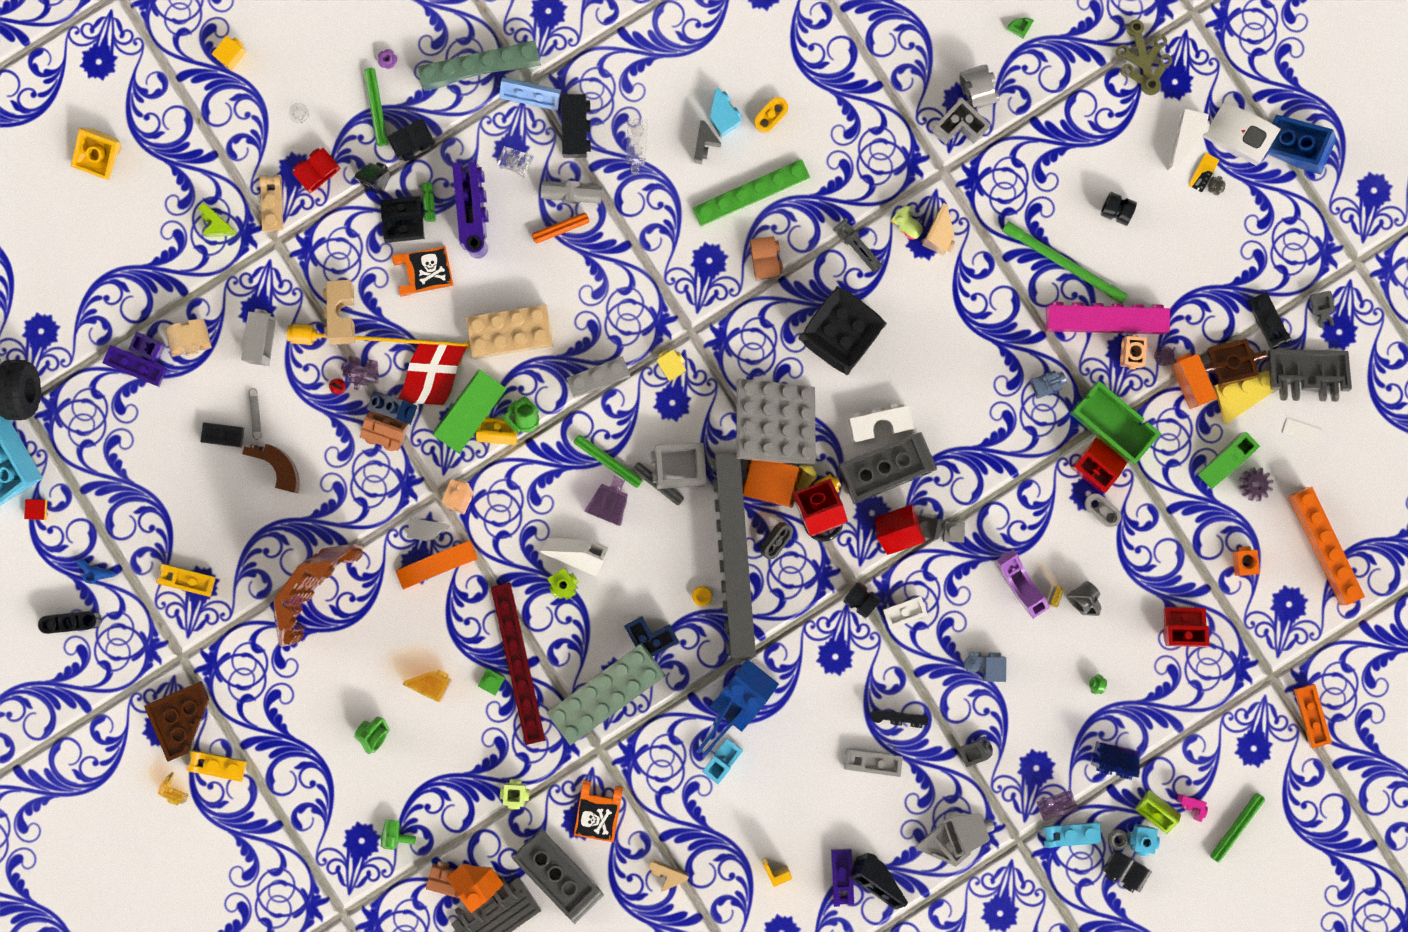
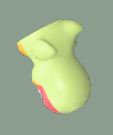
M905 206L896 213L891 222L900 226V232L909 239H917L922 234L923 227L919 221L912 218L911 206Z

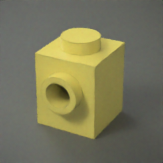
M667 349L658 355L659 359L656 362L669 382L686 372L683 366L685 360L680 352L675 353L674 350L669 352Z

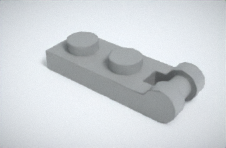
M846 749L847 763H844L845 770L901 777L903 756ZM855 757H861L860 765L855 764Z

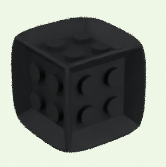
M836 286L835 290L814 314L798 339L830 366L845 375H849L852 368L862 358L887 323L857 297Z

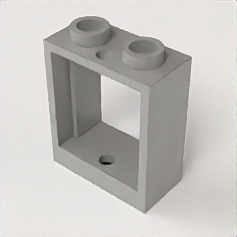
M255 309V312L248 311L241 360L249 364L270 365L276 318L272 317L271 313H268L266 310Z
M704 443L655 445L654 451H651V464L655 463V471H652V482L656 483V489L704 487L706 485ZM694 451L696 478L663 480L661 453Z

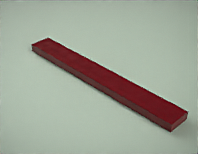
M511 583L491 587L525 745L546 741Z

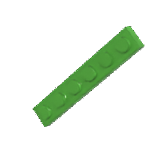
M801 159L693 207V211L702 227L810 179V175Z

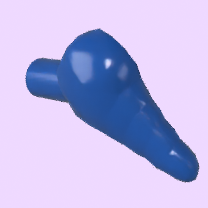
M83 558L77 563L84 571L83 580L88 584H93L97 580L116 575L114 571L98 566H90Z

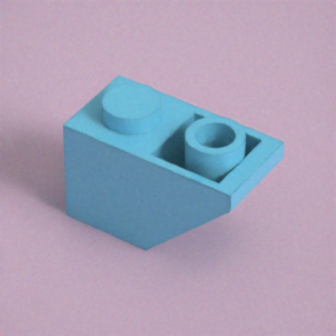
M717 88L714 94L710 122L722 138L741 125L740 118H742V115L736 107L732 108L729 103L731 99L725 91L721 92Z

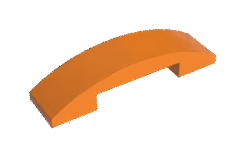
M470 540L397 570L396 573L404 590L477 560L478 557Z

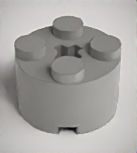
M987 64L960 72L959 79L963 95L967 96L969 100L966 102L973 109L976 110L1000 101L999 94L993 84H996L994 73L989 72Z

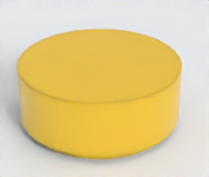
M699 586L694 589L692 599L695 604L706 606L712 600V592L708 587Z

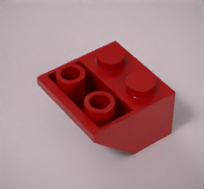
M1095 437L1071 466V469L1102 494L1106 493L1118 479L1127 462L1100 439Z

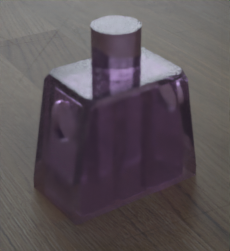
M614 476L610 487L601 484L584 512L621 527L628 494L621 492L625 480Z

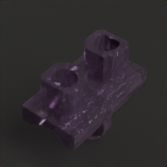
M349 356L347 362L342 363V376L348 378L347 382L354 384V390H359L361 385L368 386V382L378 384L377 361L367 360L366 367L359 366L360 359L358 357Z
M1071 789L1036 802L1044 822L1078 810Z

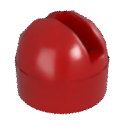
M335 378L330 382L329 389L332 393L340 395L346 390V384L342 379ZM333 383L342 386L341 390L332 386Z

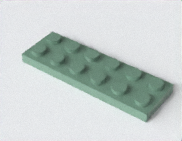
M640 643L548 711L547 715L571 746L666 675L643 643Z

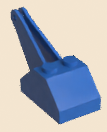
M746 659L710 705L718 715L697 752L700 753L706 746L723 718L730 722V724L702 755L704 758L732 725L742 732L766 704L779 683L749 659Z

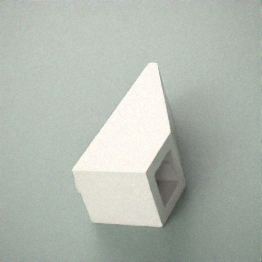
M548 538L541 553L597 576L609 547L588 539Z

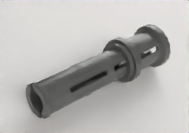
M843 219L832 230L838 232L844 239V244L850 245L873 273L876 272L883 264L880 263L871 250L858 237L859 232L854 231L848 224V219ZM860 247L863 249V251L869 256V258H870L872 261H870V260L867 258V256L861 251Z

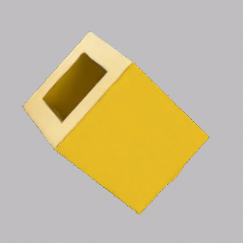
M226 35L212 55L232 71L246 54V51L242 48L244 44L235 37L231 39Z

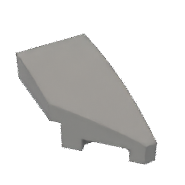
M410 518L407 538L423 541L435 540L442 531L450 528V524Z

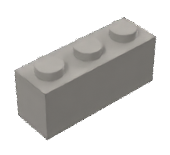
M622 356L566 379L573 397L576 399L631 376Z

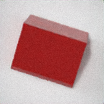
M913 504L874 517L877 539L887 555L926 542Z

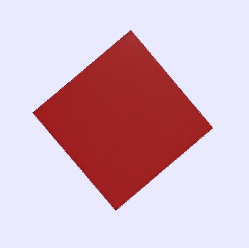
M25 499L24 519L47 520V500Z

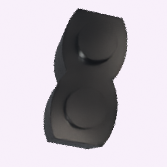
M423 119L387 136L397 158L404 161L414 158V154L418 151L426 152L432 149V145L435 143Z
M1116 849L1113 850L1102 869L1106 872V878L1113 882L1117 880L1123 882L1124 885L1122 887L1132 893L1135 890L1141 892L1152 873L1150 869Z

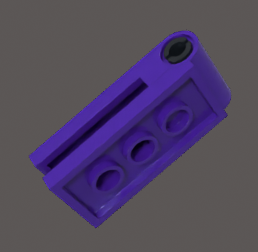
M476 161L468 162L469 175L466 172V168L463 169L460 163L452 164L460 245L472 257L480 259L488 252L486 222H489L488 210L484 207V203L487 202V194L484 187H482V183H485V174L482 167H479ZM469 176H470L471 195H470V192H468V188H466V184H469ZM471 196L474 222L472 223L469 222L468 204H471Z

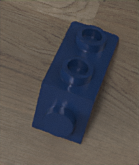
M374 391L367 409L411 425L417 406Z

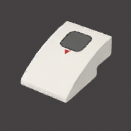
M1224 102L1212 120L1208 132L1203 137L1232 155L1240 156L1257 166L1261 163L1279 133L1280 128L1248 111Z

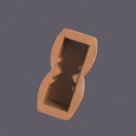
M774 236L751 239L749 242L755 281L780 277V272H783L782 261L777 258V253L780 252L779 241H775Z

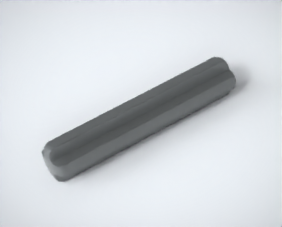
M638 462L633 467V472L656 489V483L652 482V472ZM673 488L657 489L676 505H680L684 500V497Z

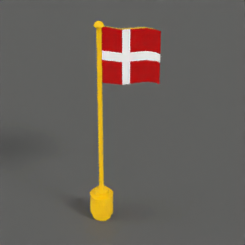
M293 324L288 325L287 341H292L293 344L312 345L313 341H317V337L325 338L323 333H317L314 325ZM355 336V340L418 344L409 363L403 389L398 397L400 400L416 404L444 405L452 391L458 365L466 349L471 348L469 341L467 343Z

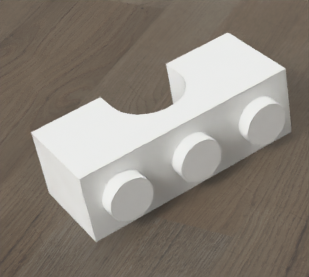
M903 403L891 405L892 409L884 411L882 407L873 409L872 414L864 415V412L852 414L853 418H850L848 421L853 443L874 439L873 427L878 421L887 422L891 427L892 434L913 430L914 426L909 405L903 406Z

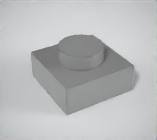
M945 521L943 542L964 543L965 522Z

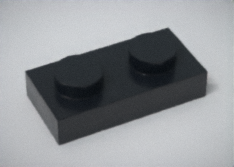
M203 422L200 442L242 448L244 428Z

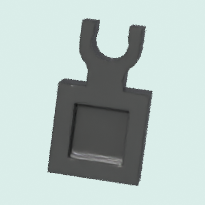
M1325 291L1309 295L1313 315L1320 316L1318 319L1319 328H1324L1323 321L1325 319H1328L1329 325L1333 326L1334 321L1329 312L1335 311L1332 292Z

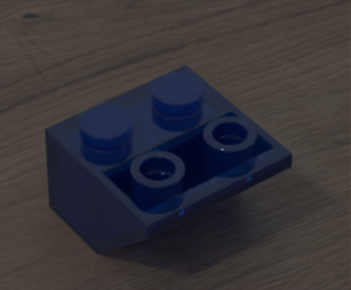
M1096 741L1091 765L1095 766L1096 771L1112 775V772H1116L1117 776L1132 780V777L1139 778L1140 752Z

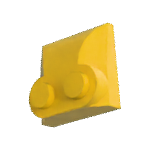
M80 128L71 167L109 180L116 155L121 150L120 141L114 136L95 129Z

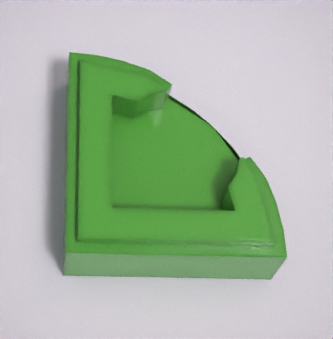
M1030 18L1017 19L1012 21L1006 29L1023 39L1034 20Z

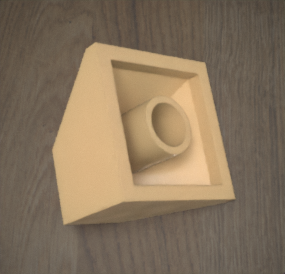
M945 203L940 207L922 246L944 256L946 251L950 252L955 243L952 240L954 231L948 206Z

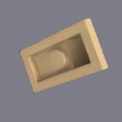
M651 859L648 867L649 870H652L651 874L660 878L663 875L666 876L661 892L688 880L689 873Z

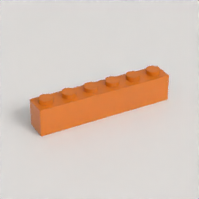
M1305 487L1288 495L1339 605H1349L1364 598L1365 595L1313 487Z

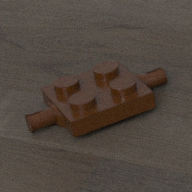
M1242 339L1209 347L1207 353L1210 364L1203 366L1207 373L1212 372L1215 375L1218 386L1221 387L1258 378L1259 373L1256 362L1267 359L1268 355L1266 350L1254 353L1249 346L1248 340Z

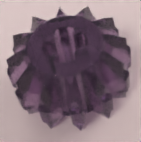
M1255 467L1250 468V472H1243L1245 478H1239L1243 485H1239L1238 489H1244L1241 495H1248L1249 501H1253L1254 498L1256 501H1261L1262 497H1269L1266 491H1273V488L1269 487L1268 484H1272L1274 481L1267 480L1270 473L1263 474V468L1258 470ZM1259 482V486L1253 487L1252 483Z

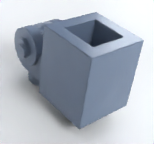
M1054 370L1031 379L1030 383L1036 399L1062 390L1061 386L1067 383L1063 372L1056 373Z
M969 652L968 658L964 661V668L968 672L976 673L981 667L983 669V681L1006 682V657H1001V653H989V656H981L980 652Z

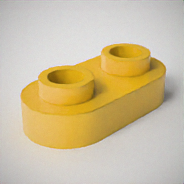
M781 97L773 98L760 111L754 122L755 128L759 132H770L788 112L786 100ZM776 106H780L782 110L780 112H776L774 108ZM766 120L768 125L762 126L761 121Z

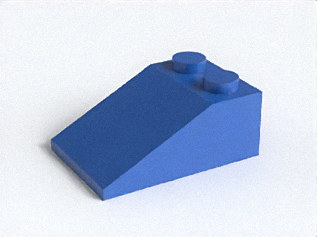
M1276 114L1272 124L1280 128V131L1266 154L1302 170L1321 175L1336 142L1334 129Z

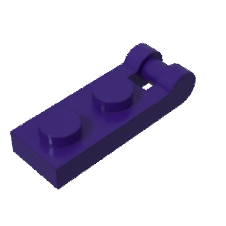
M831 849L834 907H840L842 904L854 906L853 880L849 878L853 868L852 849ZM839 891H847V896H840Z

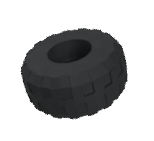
M5 360L0 364V416L6 420H27L39 408L41 400L39 373L35 366L26 360Z

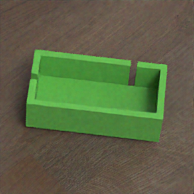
M1100 381L1094 383L1083 396L1084 398L1069 413L1129 465H1135L1162 434L1149 422L1142 423L1140 426L1138 423H1141L1144 418Z

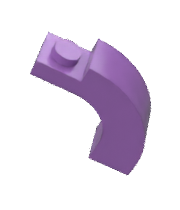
M1014 549L996 560L1005 581L1033 619L1050 608L1045 596L1025 571Z

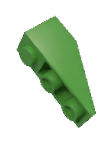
M1242 432L1198 476L1213 489L1245 462L1260 445L1247 432Z

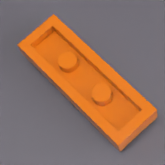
M1311 684L1294 689L1310 748L1313 749L1331 744L1332 741L1316 685Z

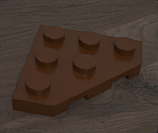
M202 681L144 706L167 762L187 754L190 750L210 700Z

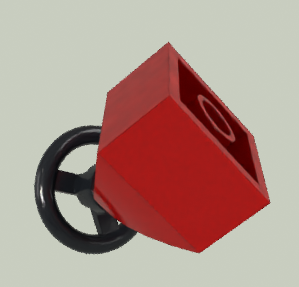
M831 478L793 493L805 531L811 538L826 542L839 535L843 524L848 522L843 503ZM836 528V529H835L831 534H829V535H825V536L818 535V534H821V533H823V532H826V531H829V530H831V529Z

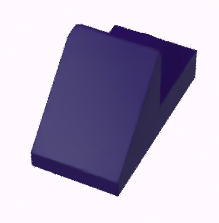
M136 331L128 350L158 362L166 344Z

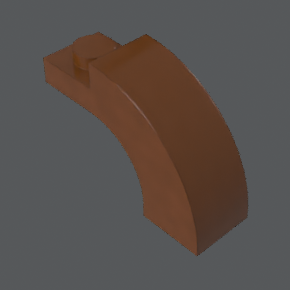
M251 444L250 448L244 446L243 455L265 460L273 466L277 477L275 488L293 493L299 492L300 482L297 468L284 451L269 444L265 445L264 451H262L263 447L253 444Z

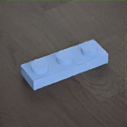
M502 78L500 99L558 111L561 96L560 89Z

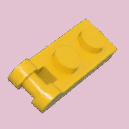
M161 563L159 568L161 573L157 577V584L211 597L216 577ZM169 572L173 573L172 580L167 579Z
M190 750L189 757L191 759L190 763L187 764L186 771L238 782L243 781L247 761ZM199 759H204L203 766H198Z

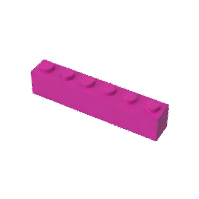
M1052 302V305L1046 307L1045 331L1165 335L1170 332V308H1164V305L1159 304L1152 305V308H1144V304H1132V307H1124V304L1115 303L1112 304V307H1104V303H1092V306H1084V303L1074 302L1072 306H1065L1064 302Z

